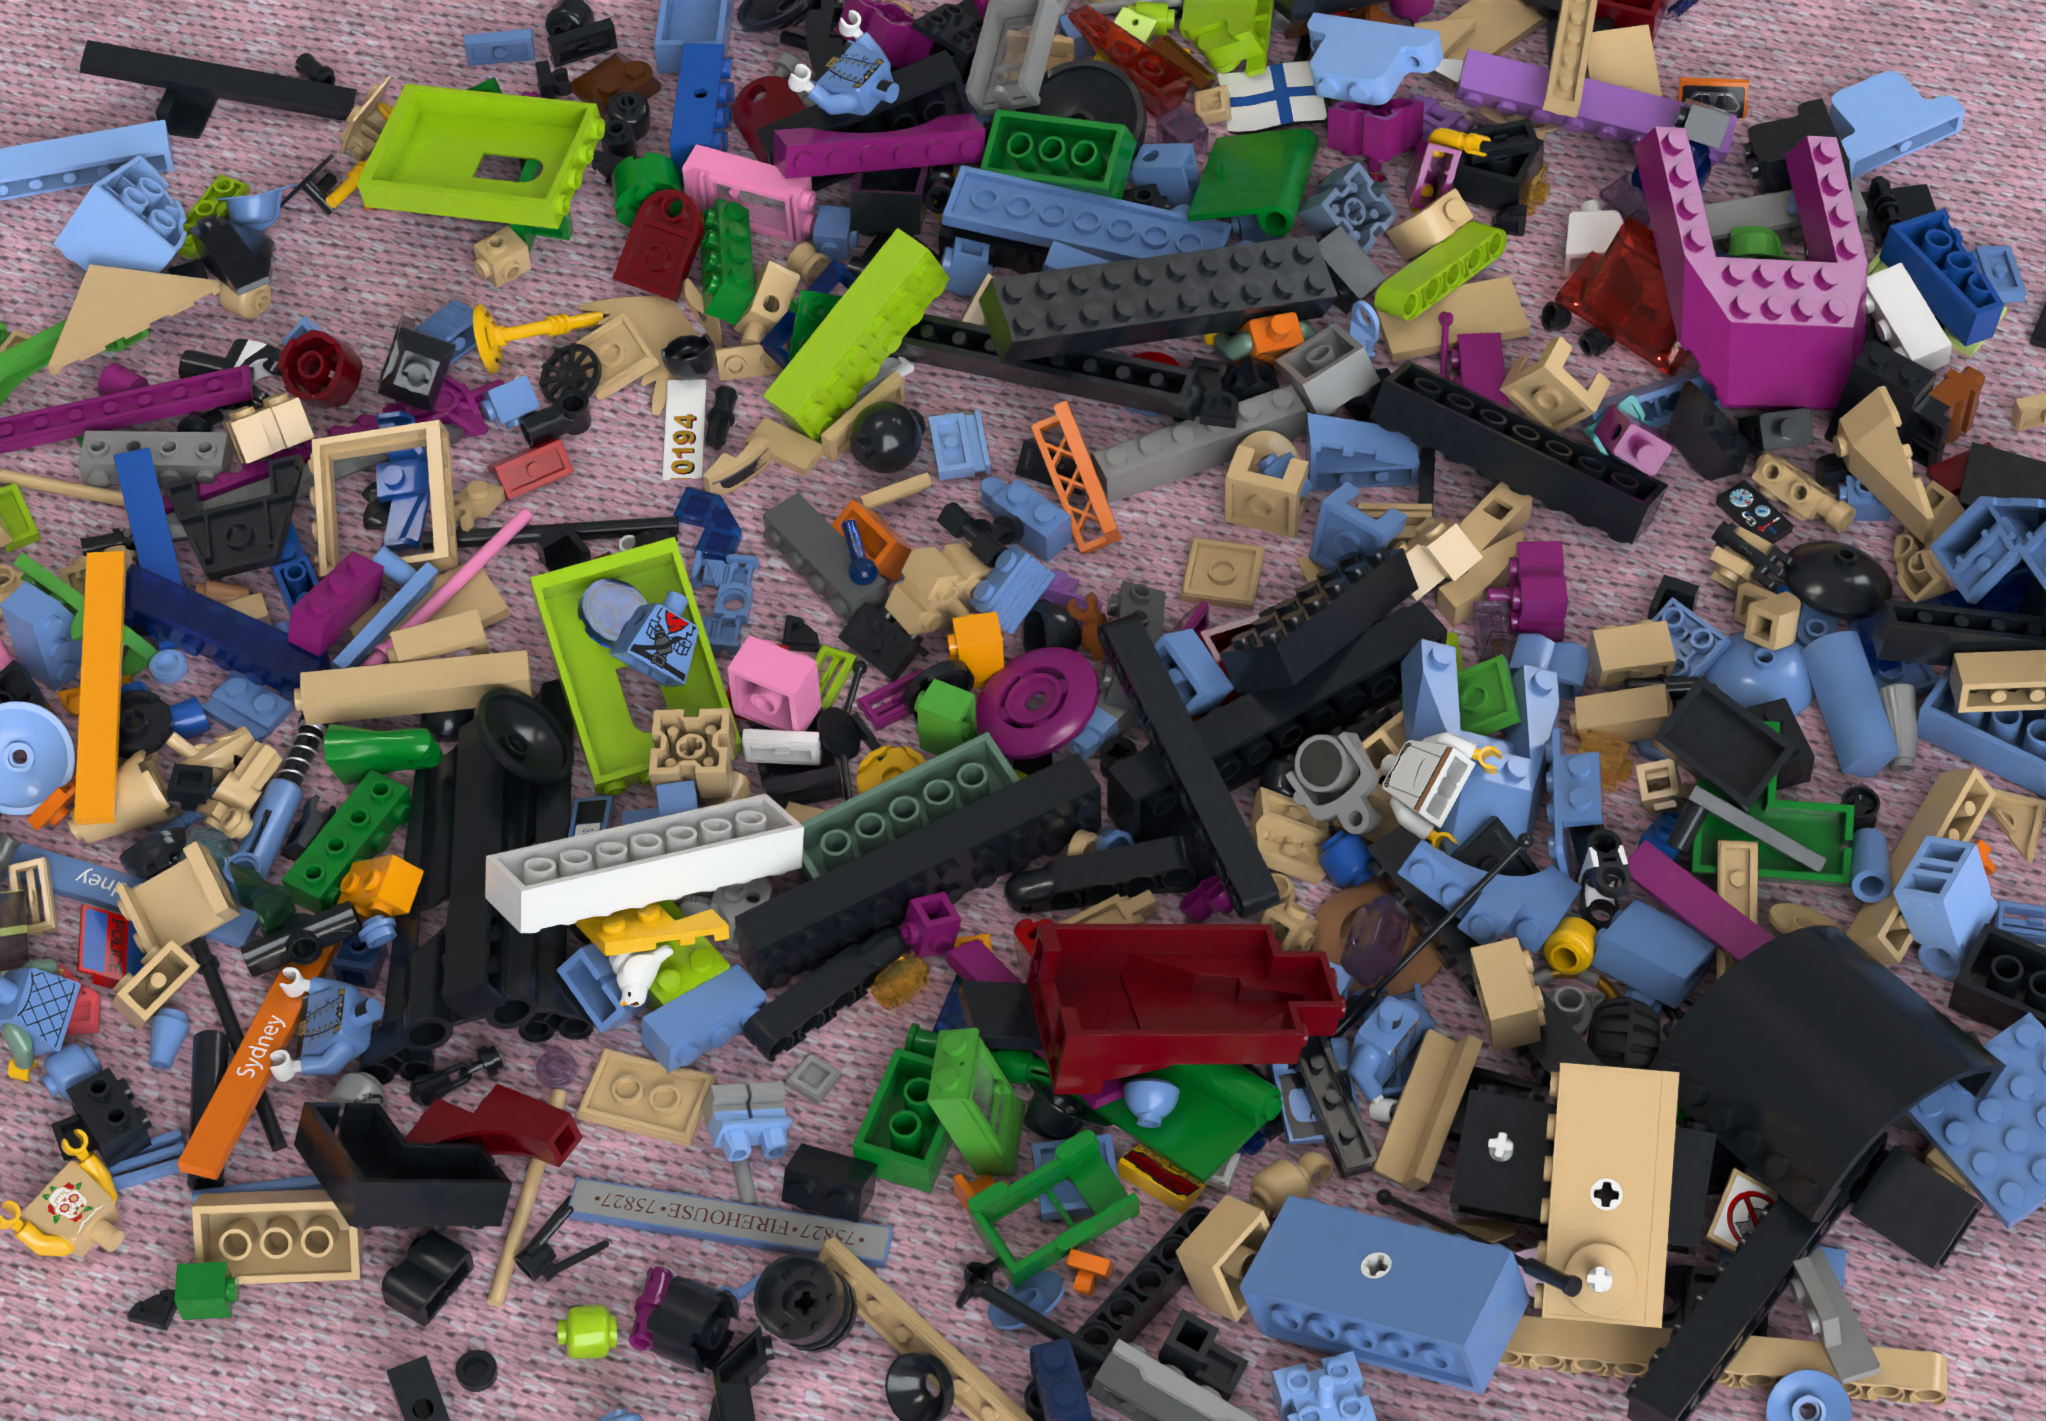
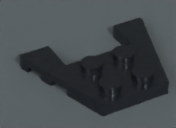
M300 454L268 461L270 495L202 510L200 484L195 478L164 485V491L175 509L174 512L182 524L191 547L209 580L281 563L305 465L304 459Z

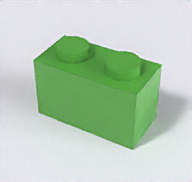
M934 678L926 691L922 690L919 693L914 710L917 712L918 717L916 733L919 734L920 749L939 756L978 737L976 729L975 694Z

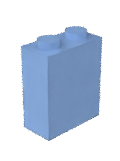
M1635 899L1625 910L1619 909L1615 913L1608 929L1602 927L1594 939L1596 953L1591 966L1676 1009L1709 970L1717 947L1693 928Z

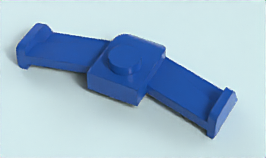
M403 411L375 415L380 429L416 423L413 415ZM424 447L387 452L390 462L376 464L377 497L381 503L392 501L381 548L386 546L392 552L420 547L430 500L428 459Z

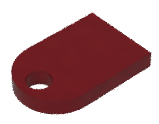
M765 76L750 82L740 91L735 99L732 114L737 127L756 159L768 164L756 130L807 108L798 93L789 88L786 79L779 76ZM766 92L762 100L753 102L758 94Z
M672 189L661 190L649 196L637 212L612 279L677 303L683 289V282L688 276L704 233L705 220L699 204L685 193ZM681 200L683 204L682 212L677 217L671 218L669 215L670 205L674 201Z

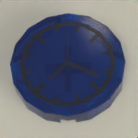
M615 578L600 579L590 584L580 597L577 614L579 620H583L586 626L584 630L588 636L601 646L611 649L637 608L648 603L642 594L629 583Z

